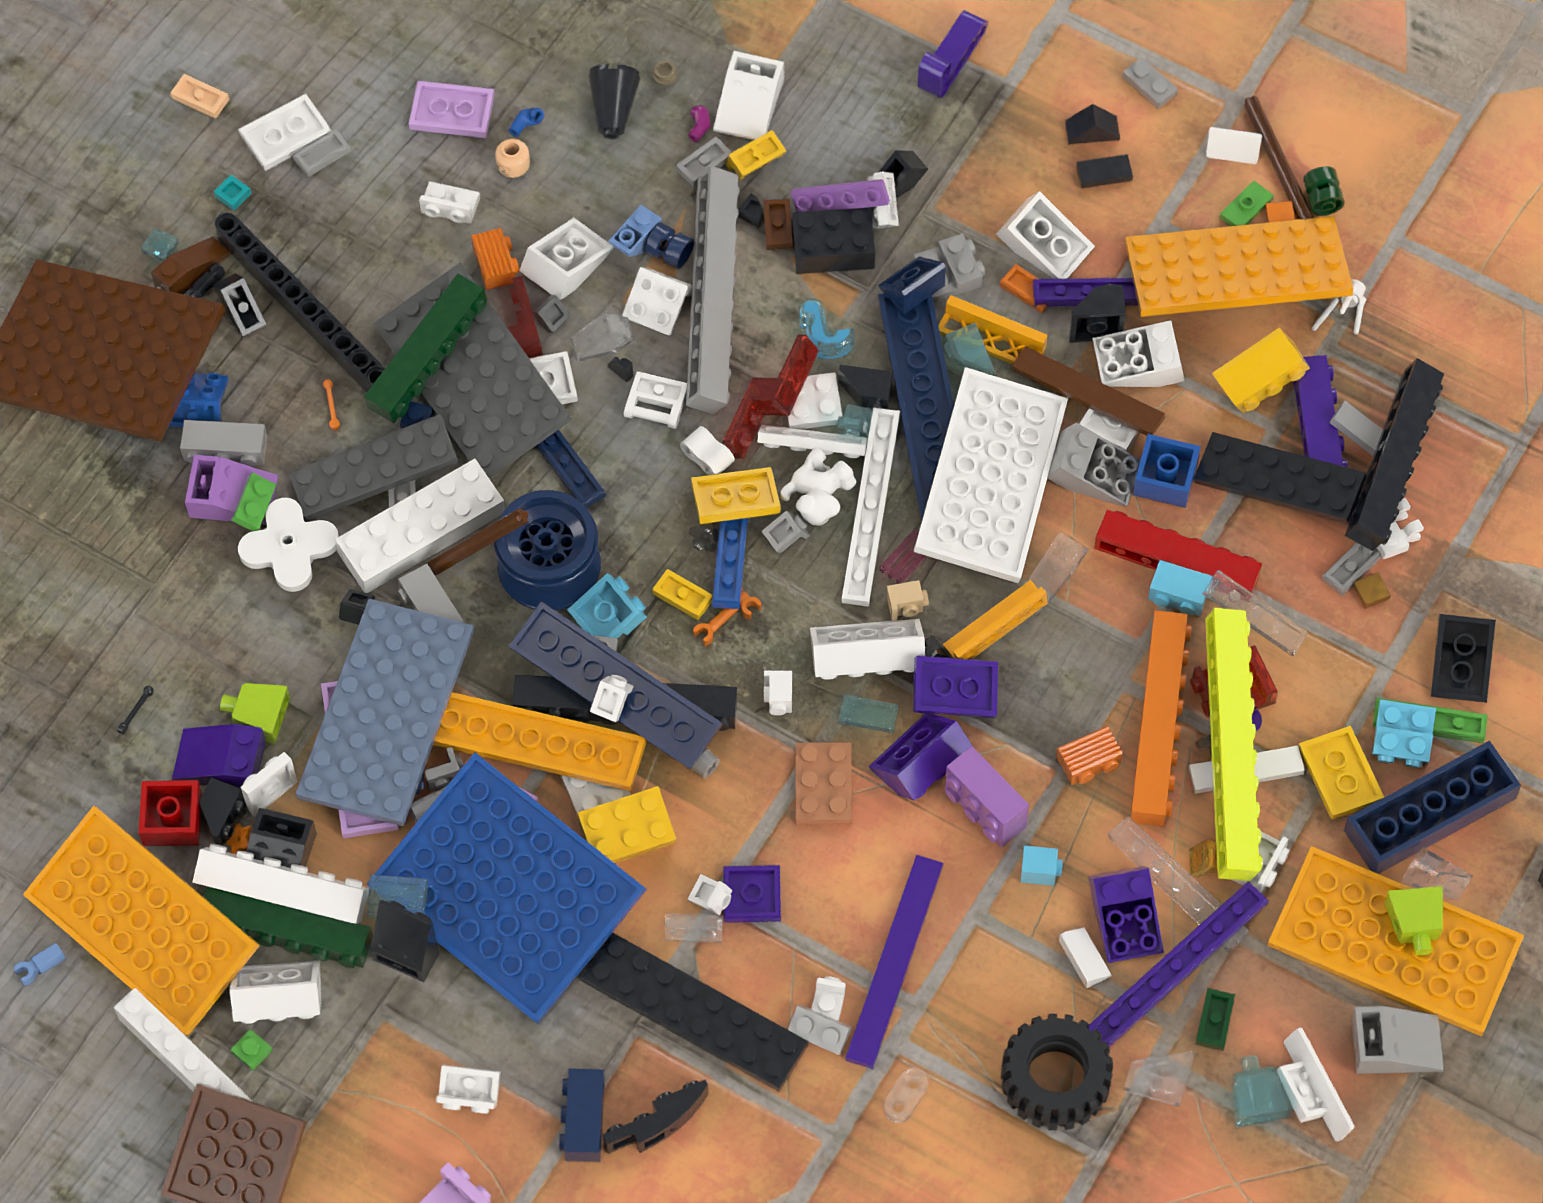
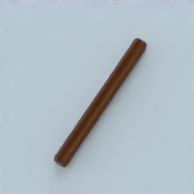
M1256 96L1246 98L1244 106L1257 134L1262 135L1261 142L1289 201H1292L1293 210L1298 220L1315 218Z
M521 508L513 511L427 562L428 566L435 576L526 524L528 522V512H524Z

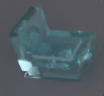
M847 405L844 417H838L837 427L844 431L843 435L854 438H859V434L868 436L873 410L871 408Z

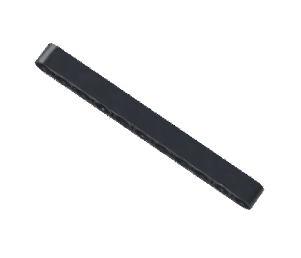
M220 214L215 220L219 242L231 252L237 261L325 351L368 392L385 367L234 214ZM311 312H314V313H315V314H313V315H306V314L311 313ZM345 346L349 347V348L343 349V350L340 349V348L345 347ZM359 364H366L362 367H357Z

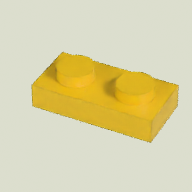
M669 569L665 571L652 589L653 595L698 621L713 599L712 594Z

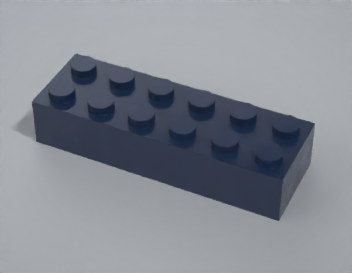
M1489 740L1349 816L1344 832L1369 869L1380 874L1515 800L1521 784Z

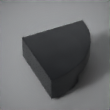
M750 193L739 207L738 217L759 228L763 218L762 207L758 198Z
M615 357L608 363V368L624 381L628 382L633 377V365L628 359L622 358L619 360L618 357Z
M933 635L925 640V647H927L925 648V653L927 657L948 658V655Z

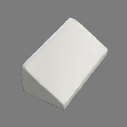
M1210 127L1206 157L1257 164L1262 135Z
M1085 928L1060 934L1059 942L1086 989L1112 976Z

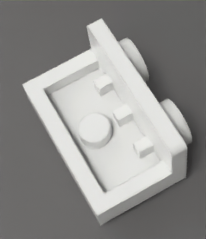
M1261 832L1259 855L1262 856L1263 865L1261 871L1249 881L1260 893H1262L1265 886L1271 887L1277 875L1274 869L1278 863L1284 864L1290 852L1286 848L1288 838L1284 836L1279 841ZM1233 880L1241 885H1244L1248 882L1242 880Z
M442 1065L439 1095L436 1096V1102L443 1103V1108L460 1110V1105L472 1107V1112L489 1113V1109H494L497 1106L501 1071Z

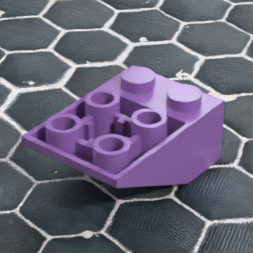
M194 455L185 499L189 518L231 521L247 479L252 472L275 483L276 487L278 475L222 457ZM276 487L271 497L269 505L274 501ZM266 513L261 524L267 525Z

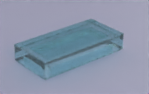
M844 695L839 723L893 734L899 705Z

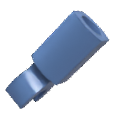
M55 942L31 957L32 960L29 962H19L13 969L16 974L28 971V974L21 979L23 985L26 986L35 980L37 974L40 973L42 975L66 960Z

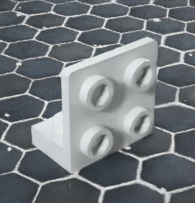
M640 267L624 309L623 317L666 335H671L685 297L692 296L693 286L653 269Z

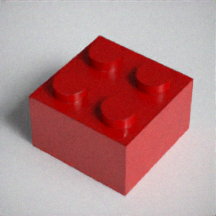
M198 780L142 781L138 833L143 846H200L202 809L199 800L202 796V791Z

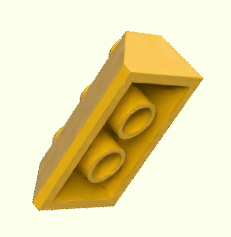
M1279 327L1212 374L1234 405L1244 413L1257 408L1260 402L1268 396L1278 394L1283 386L1290 381H1296L1303 377L1305 371L1310 369L1294 342Z

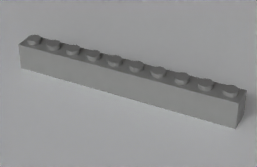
M710 166L698 177L686 406L714 415L728 404L730 398L728 380L731 375L729 359L732 352L730 338L733 330L731 316L734 307L732 295L735 284L733 274L736 262L735 242L737 239L736 219L738 217L737 197L739 195L738 175Z

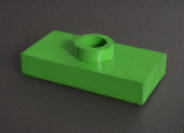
M1253 180L1220 213L1219 218L1229 226L1248 225L1265 209L1266 203L1273 201L1274 195Z

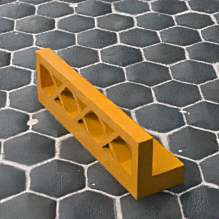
M952 295L949 296L946 302L945 314L938 325L940 335L1009 364L1014 363L1019 356L1018 353L1025 346L1043 354L1047 344V334ZM949 319L959 322L962 329L952 331L945 327ZM979 330L985 333L987 339L976 341L971 338L970 333ZM1003 340L1009 343L1011 349L1000 351L996 349L994 343Z
M1029 580L943 644V648L951 658L972 660L1047 605V592L1042 587L1038 589Z

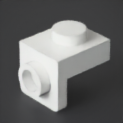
M700 874L688 900L720 915L722 910L730 903L732 889L725 883L714 881Z

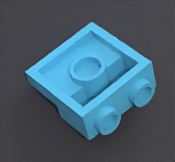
M608 573L567 609L582 629L592 636L618 638L623 633L628 635L647 618L643 612L646 606L637 596L631 598L626 592L630 589L628 584L620 576L615 578Z
M1380 700L1371 756H1377V761L1383 763H1394L1395 759L1406 761V766L1422 768L1423 764H1428L1436 708Z

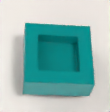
M230 175L213 191L215 198L233 211L251 195V189L233 175Z

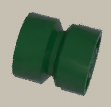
M1329 166L1317 167L1305 174L1303 181L1306 192L1309 195L1308 200L1313 214L1325 216L1336 213L1343 208L1345 201L1342 190L1339 187L1340 183L1335 168Z

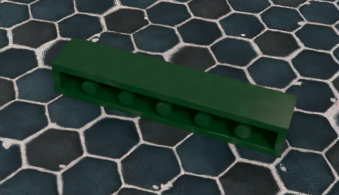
M457 273L365 394L364 399L370 410L393 424L399 417L401 418L405 415L409 408V403L414 397L421 394L425 382L430 375L433 376L437 373L440 362L446 355L452 353L458 338L468 332L471 321L485 309L487 297L484 288Z
M207 886L204 898L260 945L265 947H273V945L283 947L284 950L292 954H300V952L311 954L313 958L320 961H327V959L338 961L340 965L347 968H354L355 966L364 967L373 938L371 926L355 924Z

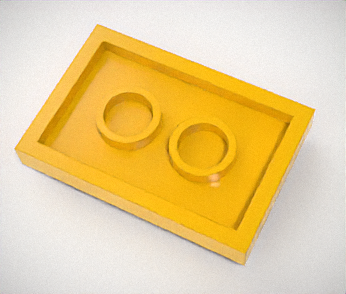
M771 467L691 478V486L700 524L781 513Z
M1351 726L1299 743L1300 753L1331 820L1362 810L1384 798Z

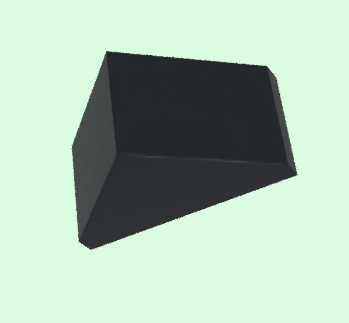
M1094 104L1089 105L1065 120L1068 145L1120 140L1117 116Z

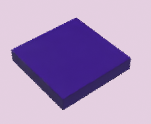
M780 865L723 866V883L732 889L730 903L724 909V923L781 922Z

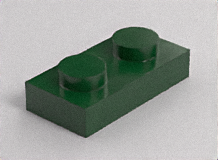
M1207 988L1195 1045L1224 1051L1236 994Z

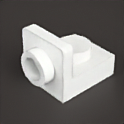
M607 676L600 681L590 712L614 722L618 721L627 694L632 692L633 686L628 684L627 680L621 676Z
M830 976L817 978L811 1010L839 1021L845 997V983Z

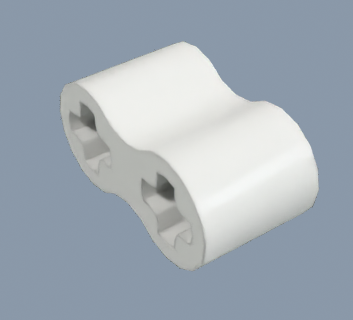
M699 426L680 443L684 454L690 460L697 463L707 475L721 474L735 461L731 451L725 445L718 442L702 426Z

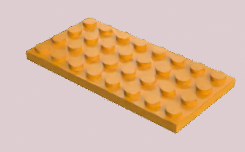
M1334 216L1125 237V246L1141 317L1353 296V285Z
M96 806L90 809L23 894L132 990L136 988L179 1031L187 1036L190 1035L231 983V980L236 977L260 946Z
M1311 846L1267 946L1426 1014L1436 1015L1438 1019L1482 1037L1524 935L1443 901V928L1440 938L1431 940L1432 952L1430 954L1416 955L1413 942L1400 943L1398 941L1385 906L1388 891L1413 888Z

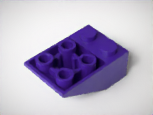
M1139 866L1088 876L1093 906L1107 962L1112 963L1164 953L1149 868Z

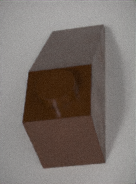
M213 236L176 252L151 271L155 288L160 286L163 290L183 294L188 288H192L191 285L205 271L209 272L208 268L213 263L221 264L231 255V252Z

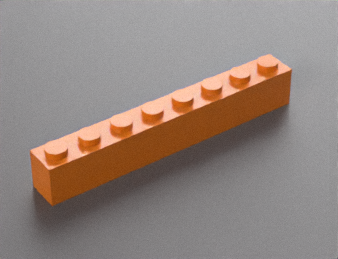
M1154 611L1130 823L1164 827L1165 817H1171L1173 801L1167 799L1168 791L1173 792L1175 785V775H1171L1170 771L1171 766L1177 765L1178 750L1173 749L1174 741H1179L1181 724H1176V716H1182L1184 699L1178 698L1179 690L1184 691L1186 684V674H1181L1182 666H1187L1189 650L1184 649L1185 641H1190L1192 625L1187 624L1188 614Z

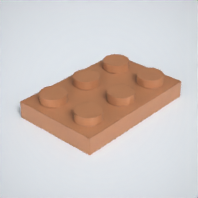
M796 743V824H852L851 743Z

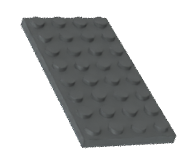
M461 262L374 323L395 355L457 273L474 282ZM488 300L483 312L474 317L468 332L458 338L452 353L443 358L437 373L433 376L430 375L422 391V394L436 414H441L447 430L468 460L476 459L488 478L497 474L572 420Z

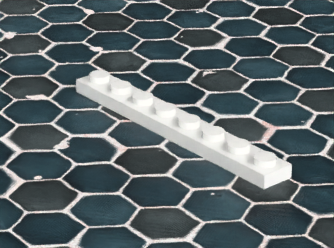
M873 408L842 603L869 607L900 411Z

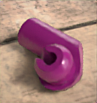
M702 105L694 106L690 110V115L693 116L692 118L695 120L696 125L687 136L695 143L702 138L711 126L709 112Z

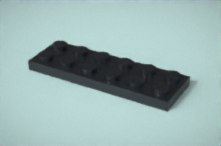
M1212 432L1194 476V481L1196 484L1348 524L1367 476L1365 472Z

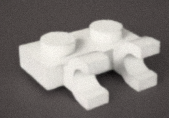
M1406 498L1402 499L1397 506V509L1400 511L1395 521L1408 518L1406 511L1410 510L1411 506ZM1419 519L1407 524L1401 530L1395 521L1391 524L1390 530L1392 534L1388 542L1377 547L1383 559L1408 551L1409 542L1421 539L1419 532L1423 531L1424 527Z

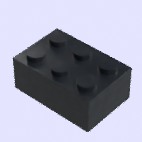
M871 208L792 213L796 274L875 269V245Z

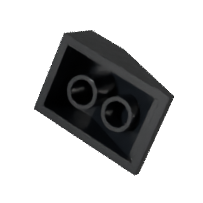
M1439 614L1431 697L1487 703L1496 620Z

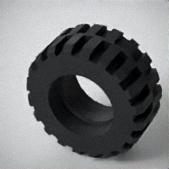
M1057 1013L1048 1014V1018L1045 1020L1038 1016L1032 1018L1030 1026L1026 1023L1022 1024L1018 1028L1017 1035L1012 1034L1008 1040L1001 1068L1003 1094L1008 1095L1007 1103L1011 1109L1017 1108L1018 1116L1023 1120H1026L1028 1117L1031 1118L1032 1125L1040 1128L1041 1124L1049 1125L1048 1130L1057 1131V1127L1063 1125L1065 1130L1074 1129L1075 1122H1079L1080 1125L1089 1122L1090 1115L1096 1116L1102 1108V1103H1106L1113 1076V1058L1109 1056L1110 1048L1107 1042H1101V1033L1097 1029L1090 1031L1089 1023L1083 1019L1077 1023L1073 1021L1074 1016L1065 1014V1019L1057 1018ZM1044 1053H1065L1076 1059L1082 1066L1084 1079L1073 1090L1061 1093L1051 1092L1041 1088L1034 1082L1029 1073L1030 1064L1035 1058Z

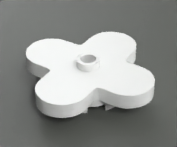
M279 498L274 500L266 510L267 528L265 530L253 531L243 536L238 544V552L244 565L253 569L271 567L274 570L277 584L286 591L296 592L304 589L312 579L311 563L313 560L328 557L337 550L335 539L339 537L336 527L328 521L304 522L302 509L298 502L290 498Z

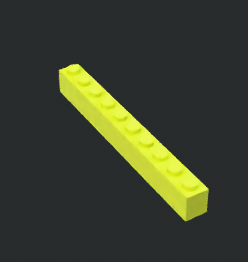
M1214 608L1206 617L1205 625L1217 871L1219 879L1251 881L1261 871L1263 859L1259 855L1261 830L1257 826L1260 805L1259 802H1256L1258 777L1255 776L1254 770L1257 752L1253 750L1256 728L1255 724H1252L1254 699L1251 698L1250 688L1253 683V675L1249 672L1252 652L1251 648L1248 647L1247 638L1250 633V623L1246 619V611Z

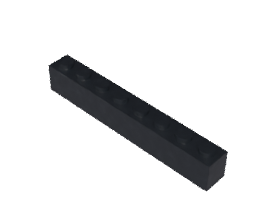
M1418 358L1403 372L1369 466L1367 478L1345 533L1346 537L1371 551H1374L1381 544L1385 545L1391 537L1392 531L1390 526L1396 520L1400 511L1397 509V506L1407 492L1405 484L1414 472V467H1412L1413 461L1419 456L1422 449L1419 446L1420 441L1425 437L1429 426L1426 424L1435 412V399L1438 398L1443 390L1441 382L1444 373Z
M515 675L513 707L582 723H588L589 721H601L608 725L618 723V721L614 722L590 712L592 707L590 702L553 677ZM664 683L722 723L719 731L735 729L737 687Z

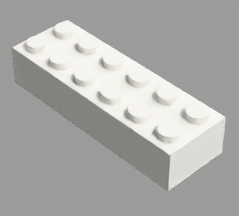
M473 459L336 538L337 553L364 593H369L501 516L505 510L504 500L477 460Z

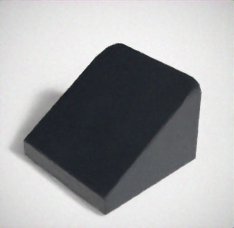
M349 589L340 603L339 619L359 625L368 599L375 600V596Z

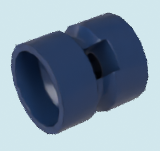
M659 223L647 240L645 252L659 260L664 257L665 263L679 270L685 265L692 253L694 239L682 233L675 234L673 228Z

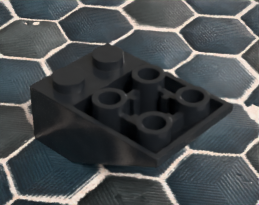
M259 808L250 833L247 852L254 854L253 859L264 861V858L280 860V866L291 868V865L295 864L306 867L317 835L314 821Z
M381 899L378 905L371 944L373 960L421 982H425L440 954L433 922L430 917L421 912L414 914L407 911L402 904L391 900L387 902Z

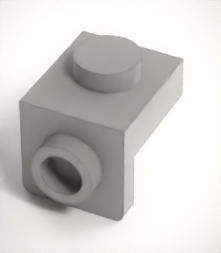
M452 747L446 748L450 763L425 770L430 792L445 788L464 766L460 754L455 755Z

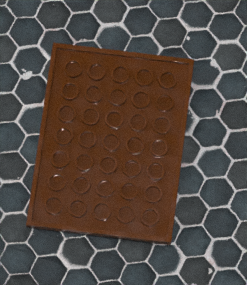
M36 259L0 328V402L161 442L225 312L224 305Z

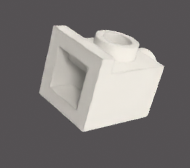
M764 671V703H769V712L772 715L792 713V671Z

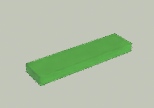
M1376 698L1372 727H1376L1379 701H1393L1436 708L1433 736L1484 744L1487 714Z

